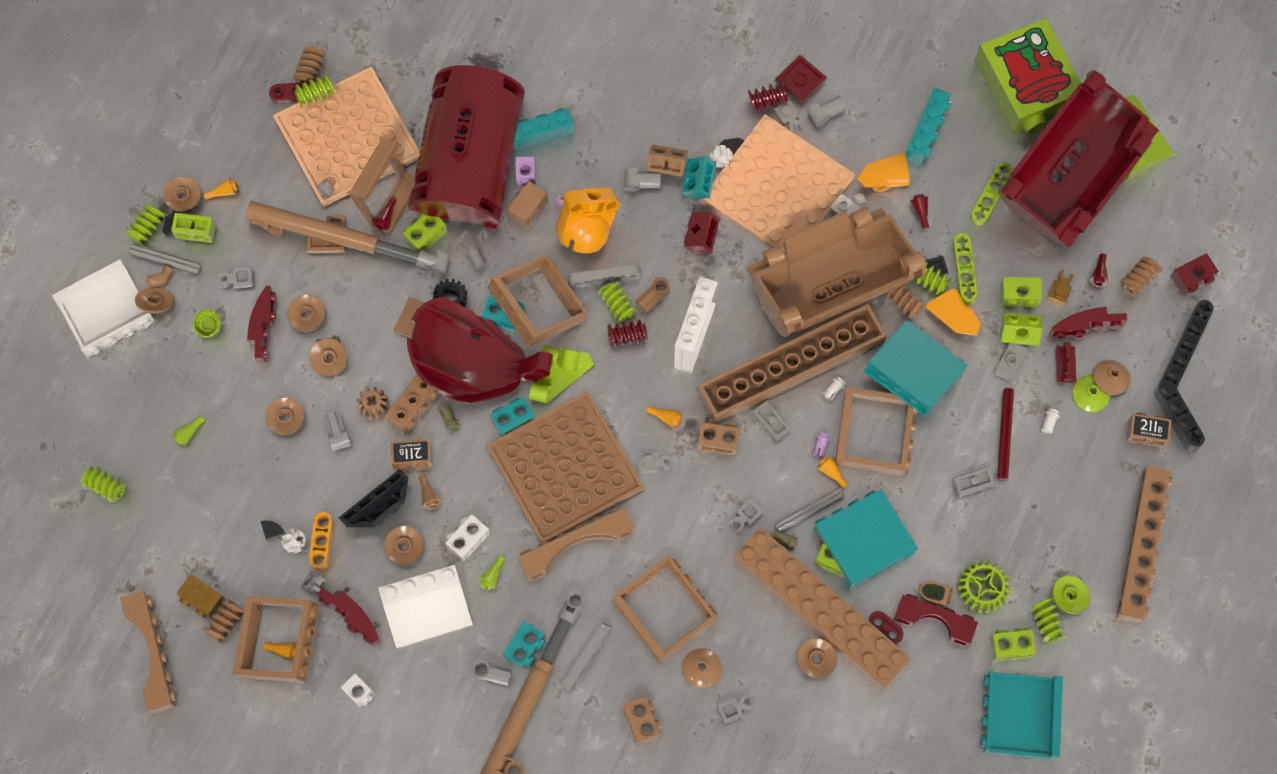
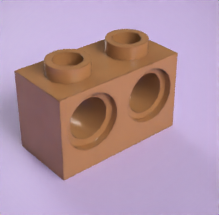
M652 144L646 170L683 177L688 151Z
M713 421L701 422L697 450L736 455L740 428L733 424H725L723 426L717 425ZM711 432L714 434V437L707 439L704 434ZM726 435H730L733 437V440L731 442H727L723 439V437Z
M642 697L623 705L637 746L660 737L659 731H662L659 720H654L652 712H655L651 700L647 701L646 697ZM638 706H642L645 709V713L641 716L634 713V709ZM644 725H649L653 730L650 734L646 735L642 733L641 728Z

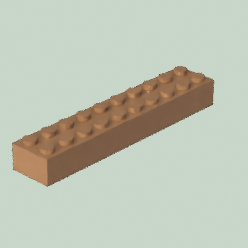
M866 304L699 384L697 392L713 422L719 423L884 344L886 334L870 305Z
M761 527L734 555L733 561L819 637L829 642L836 652L882 692L910 661L911 658Z

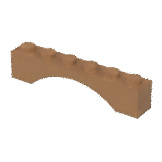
M625 507L622 509L615 508L609 512V515L603 518L598 516L592 519L590 524L578 525L574 528V531L568 534L566 532L561 533L551 542L544 541L534 550L527 549L521 552L518 561L528 582L545 575L557 556L575 543L595 538L618 541L635 533V528Z
M144 591L120 597L124 616L140 629L149 647L151 659L150 673L143 690L147 711L154 714L174 708L176 694L174 689L170 688L169 682H172L169 670L166 671L164 663H167L165 652L161 651L160 644H163L160 633L156 631L155 626L158 625L156 615L152 614L151 607H153L152 598Z

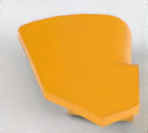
M902 152L867 164L857 180L865 188L873 187V190L876 192L886 191L890 187L909 186V171L905 153Z
M956 288L947 291L925 305L927 310L955 333L977 335L981 323L969 305L966 306Z

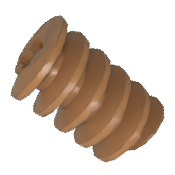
M305 47L298 62V67L295 70L296 73L293 75L294 81L301 84L305 82L308 86H310L309 80L312 79L316 82L314 76L319 75L317 70L322 68L320 64L324 62L321 57H325L326 53L315 47Z
M1142 257L1140 262L1131 269L1130 273H1127L1125 278L1121 280L1123 290L1130 297L1138 298V293H1143V288H1147L1148 283L1153 282L1152 278L1158 276L1157 272H1162V267L1155 260L1149 257Z
M907 284L889 291L886 298H893L891 303H898L897 309H903L902 313L904 315L909 313V320L914 319L925 307V305L921 306L923 299L916 301L918 294L911 296L912 289L905 290Z
M228 599L229 602L222 601L224 608H217L220 615H212L215 622L210 620L207 622L210 628H203L206 634L220 642L219 639H227L224 632L231 633L228 626L235 627L236 624L233 619L240 620L241 618L238 613H244V609Z

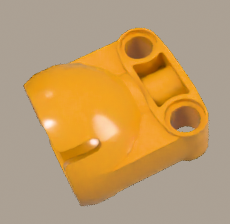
M599 187L568 191L563 196L564 202L555 226L557 238L567 248L571 245L573 239L575 241L573 251L597 252L608 240L610 228L620 203L612 188Z

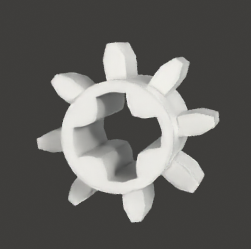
M725 145L714 147L713 153L709 154L710 160L716 163L717 168L729 166V160H733L732 151Z
M293 528L289 529L282 536V546L288 550V553L292 551L294 553L302 551L301 547L306 546V537L300 529L295 531Z

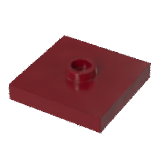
M801 55L775 78V82H778L781 87L784 81L786 91L801 104L827 80V77Z

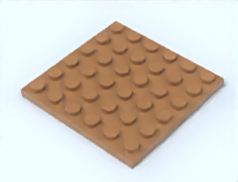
M588 390L486 445L540 543L551 541L559 534L573 529L644 490V486Z

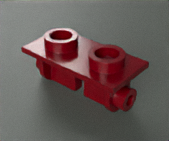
M1070 342L1063 343V346H1056L1057 383H1077L1075 346H1071Z

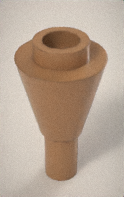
M421 475L419 481L422 486L423 508L428 510L436 509L441 503V499L431 485H429L426 475Z

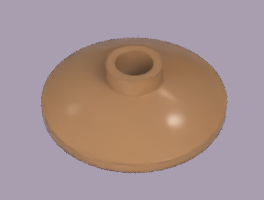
M178 177L166 185L163 197L170 209L177 212H186L193 209L199 203L201 190L195 180L189 177ZM182 195H187L186 198L181 199Z
M158 287L143 289L135 297L136 306L148 313L164 312L171 308L174 302L173 295L168 290Z
M303 295L290 303L287 317L289 323L295 329L304 332L312 331L318 328L324 321L325 308L318 298L311 295ZM306 313L311 314L309 318H305L304 315Z
M325 338L316 342L312 347L310 362L317 373L323 376H335L345 368L347 352L339 341ZM329 353L333 355V360L328 359Z
M1102 361L1093 370L1095 385L1106 394H1122L1130 385L1131 378L1128 370L1117 361Z
M279 398L269 405L265 416L266 423L277 434H292L301 427L304 421V410L300 403L292 398ZM284 416H289L287 421H283Z
M400 526L390 531L386 536L384 550L392 562L399 565H407L420 557L423 551V539L414 528ZM403 544L408 545V548L406 550L401 549V546Z
M823 639L808 640L798 651V666L805 675L811 678H824L831 674L836 667V651L829 642ZM814 657H819V658H820V662H819V663H815V662L813 661V658H814Z
M696 649L684 658L682 674L686 682L691 686L700 689L713 686L720 678L721 662L712 651ZM704 664L706 668L701 671L698 669V666Z

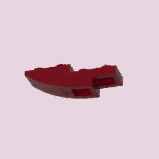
M270 285L266 286L259 295L248 325L247 341L250 346H255V360L258 364H266V357L269 356L268 346H266V339L269 338L268 328H272L273 321H276V310H273V303H276V292H273Z
M1107 307L1084 310L1058 322L1051 328L1048 335L1049 337H1055V339H1064L1066 336L1083 338L1087 336L1090 328L1092 330H1101L1103 327L1120 329L1127 322V313L1108 314Z
M319 587L320 591L316 592L319 597L318 601L327 607L329 604L336 608L334 611L342 617L347 615L344 619L347 625L346 629L354 634L359 632L363 635L362 639L371 645L373 643L377 645L381 643L371 620L350 596L340 591L336 597L324 588Z

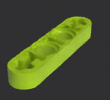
M1001 162L997 165L970 216V220L974 225L982 226L989 218L1000 197L998 190L991 188V183L996 182L1001 187L1005 185L1007 177L1013 171L1011 164L1008 162ZM1005 168L1007 170L1001 179L999 178L1001 170ZM988 197L993 203L985 205L982 199ZM982 209L984 210L982 218L978 220L976 217Z
M959 233L953 240L958 289L965 304L970 305L975 302L978 296L970 237L965 233ZM959 239H962V241L965 242L963 246V251H961V244L957 243L959 242ZM959 257H968L969 263L962 264L959 261ZM968 273L971 276V280L965 282L962 280L961 275ZM967 287H969V293L972 295L971 299H968V296H964L967 292Z

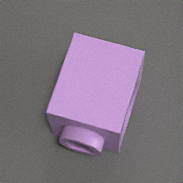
M516 157L517 185L526 186L529 181L536 184L534 157ZM525 170L530 171L527 175L521 174Z

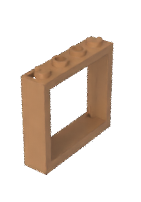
M548 254L492 277L487 287L528 347L583 323L588 315L584 308L585 306L581 304L575 291L570 288L565 277L559 272ZM541 270L572 317L537 332L506 285Z
M846 387L835 460L836 465L904 476L906 470H910L911 459L908 458V452H912L913 440H910V436L915 431L916 422L912 420L913 415H916L917 411L908 405L900 464L845 456L853 397L908 405L892 393Z
M669 555L612 597V602L659 663L663 662L717 621V613L711 604L709 606L706 604L703 593L699 589L695 590L690 576L687 573L684 575L680 570L681 565L675 558L671 559ZM668 568L707 620L663 652L624 600Z
M247 596L233 675L244 679L305 683L307 672H309V659L312 655L313 637L316 634L315 625L319 615V604L309 599ZM263 605L303 607L292 672L251 670Z

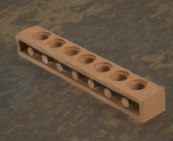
M1147 465L1143 470L1116 615L1118 619L1140 624L1148 616L1149 607H1146L1147 600H1150L1152 595L1150 582L1154 580L1156 573L1153 566L1159 556V551L1156 549L1157 543L1160 544L1162 539L1160 527L1164 524L1166 517L1163 510L1169 500V495H1166L1167 488H1170L1172 483V477H1169L1171 470ZM1151 485L1157 486L1160 492H1154ZM1148 504L1155 505L1156 511L1150 510ZM1145 522L1151 523L1153 529L1146 528ZM1141 541H1147L1150 547H1143ZM1138 559H1143L1146 562V567L1140 566ZM1134 578H1140L1143 585H1137ZM1131 596L1139 599V605L1131 601Z

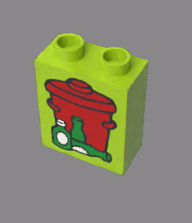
M1047 18L980 44L975 58V62L1013 134L1026 130L1027 134L1031 135L1044 129L1048 124L1047 121L1054 118L1081 83Z

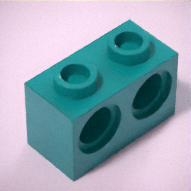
M706 156L688 159L681 193L691 200L710 198L716 163Z
M488 296L482 319H489L498 327L517 331L494 296ZM517 301V303L525 313V305H522L521 302ZM494 307L500 308L496 313L490 311Z
M525 397L515 398L510 401L509 405L498 407L490 414L491 420L501 437L535 419V415ZM518 409L526 411L523 415L516 414ZM501 418L509 419L506 424L499 423Z
M523 621L503 652V657L522 670L526 666L530 667L535 659L534 653L537 649L541 650L546 642L544 639L545 634ZM534 634L536 635V640L534 642H527L525 640L526 636ZM521 650L526 655L523 659L515 658V653Z

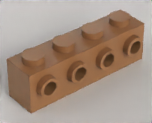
M417 374L385 415L386 421L406 434L408 430L411 431L415 427L417 418L425 414L428 409L427 405L431 400L434 401L438 397L439 392L424 383Z

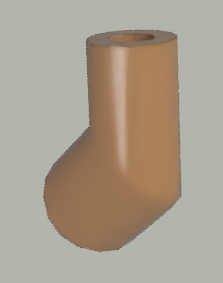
M165 265L160 274L147 277V284L152 287L165 285L173 269Z

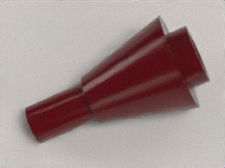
M924 194L915 195L910 202L920 218L922 229L930 228L927 218L928 196L924 197Z
M390 198L386 207L373 218L372 222L377 229L388 230L390 228L392 210L397 202L394 198Z
M1104 253L1099 254L1098 264L1090 277V282L1096 287H1103L1109 283L1105 265L1107 255Z

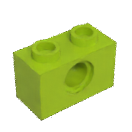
M1003 277L1000 283L1001 305H1006L1007 307L1025 305L1032 308L1039 306L1042 300L1041 278ZM1021 290L1025 293V295L1021 296L1017 293V291Z
M1003 313L1000 328L1001 342L1039 346L1043 330L1042 316Z

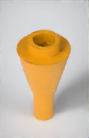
M229 177L213 190L205 192L204 197L208 200L216 196L237 195L239 187L236 180H232Z
M650 405L647 407V413L657 416L670 427L675 428V426L680 425L682 420L680 410L658 409Z
M826 456L818 463L820 465L818 470L833 480L835 479L842 488L849 484L842 477L833 457L828 458Z
M264 642L263 650L273 651L290 661H294L297 642L277 644Z

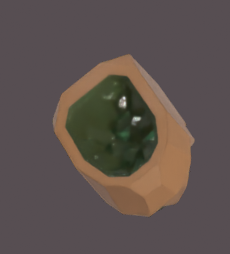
M925 581L919 585V592L925 600L948 607L953 594V587L934 581Z

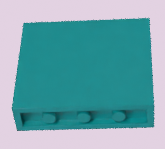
M906 320L869 361L864 372L926 418L954 382L963 375L968 365Z
M882 489L877 492L875 490L870 491L860 501L858 499L853 500L848 504L849 507L842 509V507L832 512V516L828 518L825 516L815 521L816 524L812 529L813 532L817 531L845 576L846 582L844 584L848 590L913 556L918 550V547Z
M990 670L988 675L984 676V687H987V695L983 696V707H986V715L982 716V727H985V735L981 736V747H984V753L1057 760L1060 757L1063 676L1049 678L996 673L994 670Z

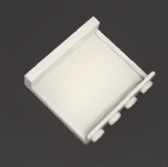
M120 259L52 295L86 357L96 355L102 348L114 345L117 340L131 336L134 331L146 328L154 321L151 313L144 312L136 306L135 297L139 291Z
M703 277L698 279L675 344L674 368L693 373L716 307V303L712 302L718 284L716 281Z

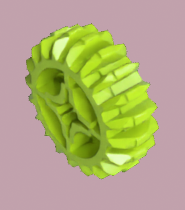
M980 560L978 566L974 561L971 567L967 565L965 571L960 573L962 578H959L957 582L961 585L958 586L957 590L963 591L959 595L960 598L966 597L964 605H967L969 602L972 604L970 610H973L976 606L978 607V613L982 611V608H984L985 613H989L990 608L995 612L997 606L1002 608L1003 602L1008 601L1006 595H1009L1011 590L1007 588L1011 586V582H1005L1009 575H1002L1005 571L1004 568L997 570L998 563L992 567L990 560L987 561L986 565H984L983 560ZM979 572L988 573L984 578L972 576ZM993 577L999 584V591L992 583ZM988 580L986 589L980 594L982 584ZM969 582L976 589L975 596L969 589ZM984 595L996 597L990 601L980 600Z

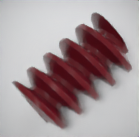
M784 81L782 87L777 82L775 89L769 84L768 90L764 86H762L761 92L755 88L754 94L748 90L751 106L756 112H759L760 106L763 110H766L767 104L770 108H773L774 102L777 106H780L781 100L785 104L788 103Z
M640 319L637 321L636 326L633 321H630L629 327L626 322L622 323L621 328L618 323H615L614 329L610 324L607 325L609 344L613 343L615 347L618 346V341L621 342L622 346H625L626 340H628L630 345L633 344V339L636 340L637 344H640L641 338H643L645 343L648 341L645 322L643 324Z

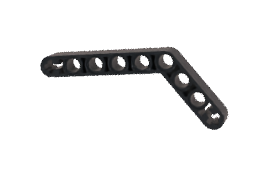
M1208 300L1199 301L1193 309L1154 392L1155 398L1167 419L1172 420L1171 426L1183 447L1189 452L1197 451L1204 444L1205 437L1177 387L1213 313V304ZM1202 309H1203V310H1204V314H1203V316L1201 317V316H1199V315H1200V313H1201V311H1202ZM1192 324H1196L1199 330L1194 329ZM1184 340L1190 341L1192 346L1186 345ZM1176 356H1181L1184 362L1179 361ZM1169 372L1175 373L1177 378H1172ZM1161 388L1167 389L1169 394H1164ZM1171 405H1176L1178 407V411H1174L1171 408ZM1180 421L1186 422L1188 428L1183 427Z

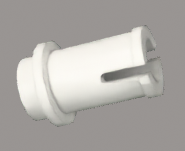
M838 376L832 378V383L822 392V395L827 400L832 401L836 394L845 388V382Z
M1048 408V411L1044 413L1046 416L1040 430L1044 433L1052 434L1056 420L1060 416L1059 411Z

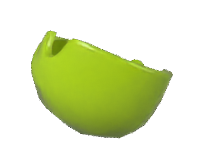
M213 310L199 311L192 323L194 331L204 338L214 337L220 332L222 327L220 316Z

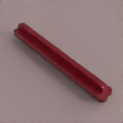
M1004 388L997 473V479L1003 481L1007 480L1009 476L1014 401L1013 388Z

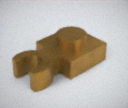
M1061 270L1058 275V281H1053L1047 299L1065 306L1072 286L1067 284L1072 281L1073 274L1071 273L1069 278L1066 279L1063 277L1064 270Z

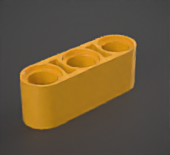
M320 512L315 516L309 555L312 567L319 572L325 571L329 567L334 533V521L330 514L326 512ZM323 519H328L329 523L326 526H320V522ZM326 538L327 541L324 545H317L319 539ZM318 557H323V563L316 565L315 560Z

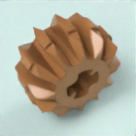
M374 386L372 391L366 387V393H359L361 398L356 400L357 404H359L357 409L362 411L361 415L363 417L368 415L369 419L372 420L374 415L379 419L380 412L386 414L384 408L389 407V403L386 402L389 398L387 395H384V390L381 389L377 392V387ZM371 401H373V403H374V401H376V404H375V405L371 404V406H370L369 403H370Z

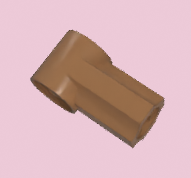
M663 277L656 278L653 284L635 301L643 312L647 314L660 300L669 295L670 286L668 280ZM659 285L666 287L664 291H658L656 288Z

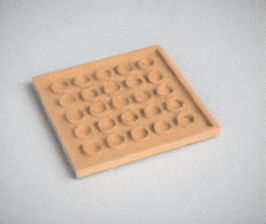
M372 67L333 85L335 95L331 91L330 98L323 94L324 100L322 101L319 97H317V103L310 99V105L307 106L303 102V108L300 107L298 102L273 115L323 207L349 195L348 191H352L351 189L376 147L381 143L380 136L399 142L400 146L395 155L403 167L418 160L419 149ZM390 164L386 167L381 178L394 172ZM324 181L330 182L333 186V192L328 198L321 195L316 189Z
M764 114L733 155V160H729V166H725L714 180L710 198L701 199V201L769 246H781L785 242V237L823 221L828 215L830 207L845 192L856 177V174Z

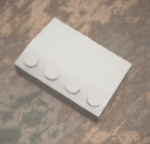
M455 565L379 587L396 648L473 625Z

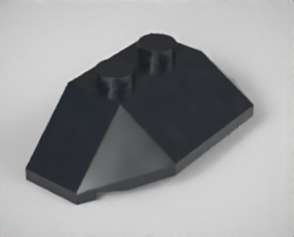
M400 469L339 516V520L346 527L373 529L375 526L380 525L386 517L395 513L404 504L408 476Z

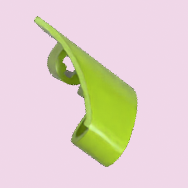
M543 345L541 352H548L553 355L551 372L549 376L532 383L529 400L542 403L551 401L595 365L590 354L567 348L561 349Z

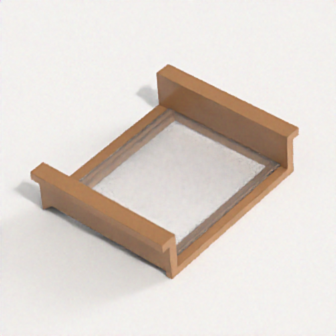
M380 136L381 143L376 147L351 189L352 191H348V194L374 229L377 228L372 222L373 218L386 207L390 198H394L397 202L392 210L390 228L388 230H379L390 236L409 204L411 190L414 187L415 181L414 175L405 171L395 155L400 146L399 142Z

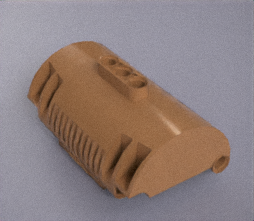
M867 207L850 213V216L844 211L784 238L785 242H783V245H777L763 251V260L747 266L758 299L770 322L782 337H787L794 331L799 332L911 282L913 278H921L926 272L924 257L920 251L915 252L891 215H887L882 208L870 212Z

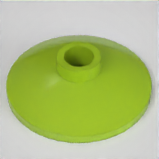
M1093 375L1081 377L1072 389V397L1075 404L1087 412H1098L1104 409L1111 398V395L1102 392L1095 385ZM1090 389H1094L1096 394H1091Z
M1064 576L1055 582L1052 595L1056 605L1061 610L1070 614H1078L1088 607L1090 592L1082 580L1074 576Z

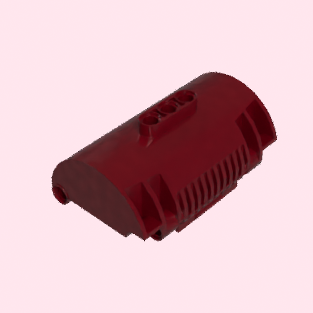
M471 65L449 66L437 72L431 93L432 102L429 104L421 149L414 175L415 184L411 190L407 210L421 212L431 217L479 223L488 229L499 228L502 202L518 119L525 95V89L518 81L499 71ZM465 114H470L468 118L462 117ZM462 131H466V132H467L465 135H460V134H459V133L462 132ZM459 148L464 149L462 152H455Z
M1095 70L1089 71L1084 82L1077 86L1007 177L1005 185L998 189V194L1003 202L1024 222L1052 241L1069 248L1079 234L1084 233L1152 144L1151 140L1159 129L1149 121V118L1107 84L1106 78ZM1076 143H1079L1081 145L1080 152H1078L1075 148ZM1066 157L1070 160L1068 167L1064 164ZM1054 172H1057L1059 175L1057 182L1053 179Z

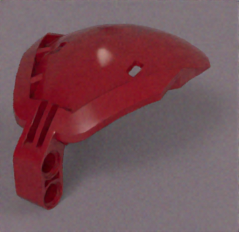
M445 297L434 298L425 302L416 310L411 318L414 328L411 338L407 337V350L412 366L424 383L437 390L446 398L466 404L483 402L513 392L519 386L520 381L537 382L550 375L553 362L552 354L537 352L534 355L525 357L522 348L506 336L491 320H483L474 311ZM470 334L480 336L479 340L470 338Z

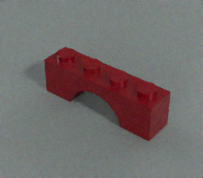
M911 594L901 596L893 621L912 627L921 619H936L946 627L949 641L967 648L971 645L978 622L974 621L972 616L955 614V611L950 608L941 609L936 607L935 603L919 601L916 596Z

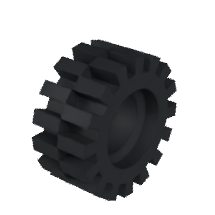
M448 278L445 279V283L441 280L439 284H436L433 299L443 297L445 293H453L457 296V299L453 302L463 307L466 306L468 292L465 289V285H461L459 280L457 283H455V279L449 282Z

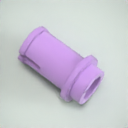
M818 432V435L815 436L816 443L812 455L818 457L819 453V458H824L827 442H830L828 434Z

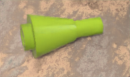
M200 415L192 423L174 430L173 440L178 445L186 446L197 428L205 422V419Z
M499 555L494 564L478 578L479 585L483 589H495L500 568L505 561L503 556Z

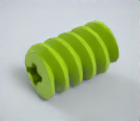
M326 74L323 75V81L319 77L316 78V83L311 79L309 80L310 86L303 82V88L301 89L297 84L296 91H294L301 108H303V102L309 106L310 99L314 103H317V97L321 101L324 100L323 94L330 98V92L332 91L335 95L331 81Z
M145 205V211L139 212L141 217L136 216L134 219L136 223H130L132 229L127 228L125 230L127 235L141 246H143L141 240L148 241L145 236L146 234L152 236V232L149 229H157L154 223H162L159 217H166L165 214L154 206Z
M926 261L925 275L917 278V284L924 281L923 287L927 288L930 285L929 291L933 292L937 289L936 295L939 296L946 291L953 277L946 280V273L940 276V269L933 272L934 266L932 265L930 268H927L928 262Z
M620 282L610 283L602 287L598 293L602 295L601 298L606 301L605 304L607 307H610L609 310L611 313H614L618 323L622 324L633 317V312L637 308L636 306L629 307L633 303L632 300L625 301L628 298V294L621 295L624 292V288L617 289L620 286Z
M90 466L82 477L81 485L88 487L89 490L94 491L96 494H101V497L107 498L110 502L118 501L123 495L127 483L124 481L119 485L120 478H116L113 481V474L106 477V470L100 474L101 468L99 466L94 470L93 466Z
M1053 598L1041 601L1030 609L1031 612H1037L1033 618L1040 620L1036 623V626L1043 627L1039 630V634L1045 635L1042 641L1049 643L1067 637V635H1061L1065 628L1058 627L1062 620H1055L1059 612H1052L1057 606L1049 604Z

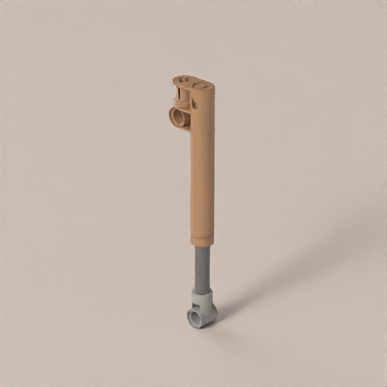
M250 201L247 208L246 221L248 226L252 224L262 226L267 232L276 236H282L285 229L359 251H366L370 254L379 252L417 263V266L428 268L430 272L437 275L446 274L450 261V255L444 252L435 251L431 253L422 249L420 251L381 241L379 236L369 235L365 232L262 203Z
M573 590L567 594L566 601L557 617L559 621L541 658L535 660L533 668H531L480 774H509L512 767H518L520 769L519 774H524L522 765L510 757L549 679V674L552 673L554 668L552 666L553 660L569 627L574 625L580 610L584 607V597L580 591ZM578 597L581 601L578 605H572L570 603L571 598Z

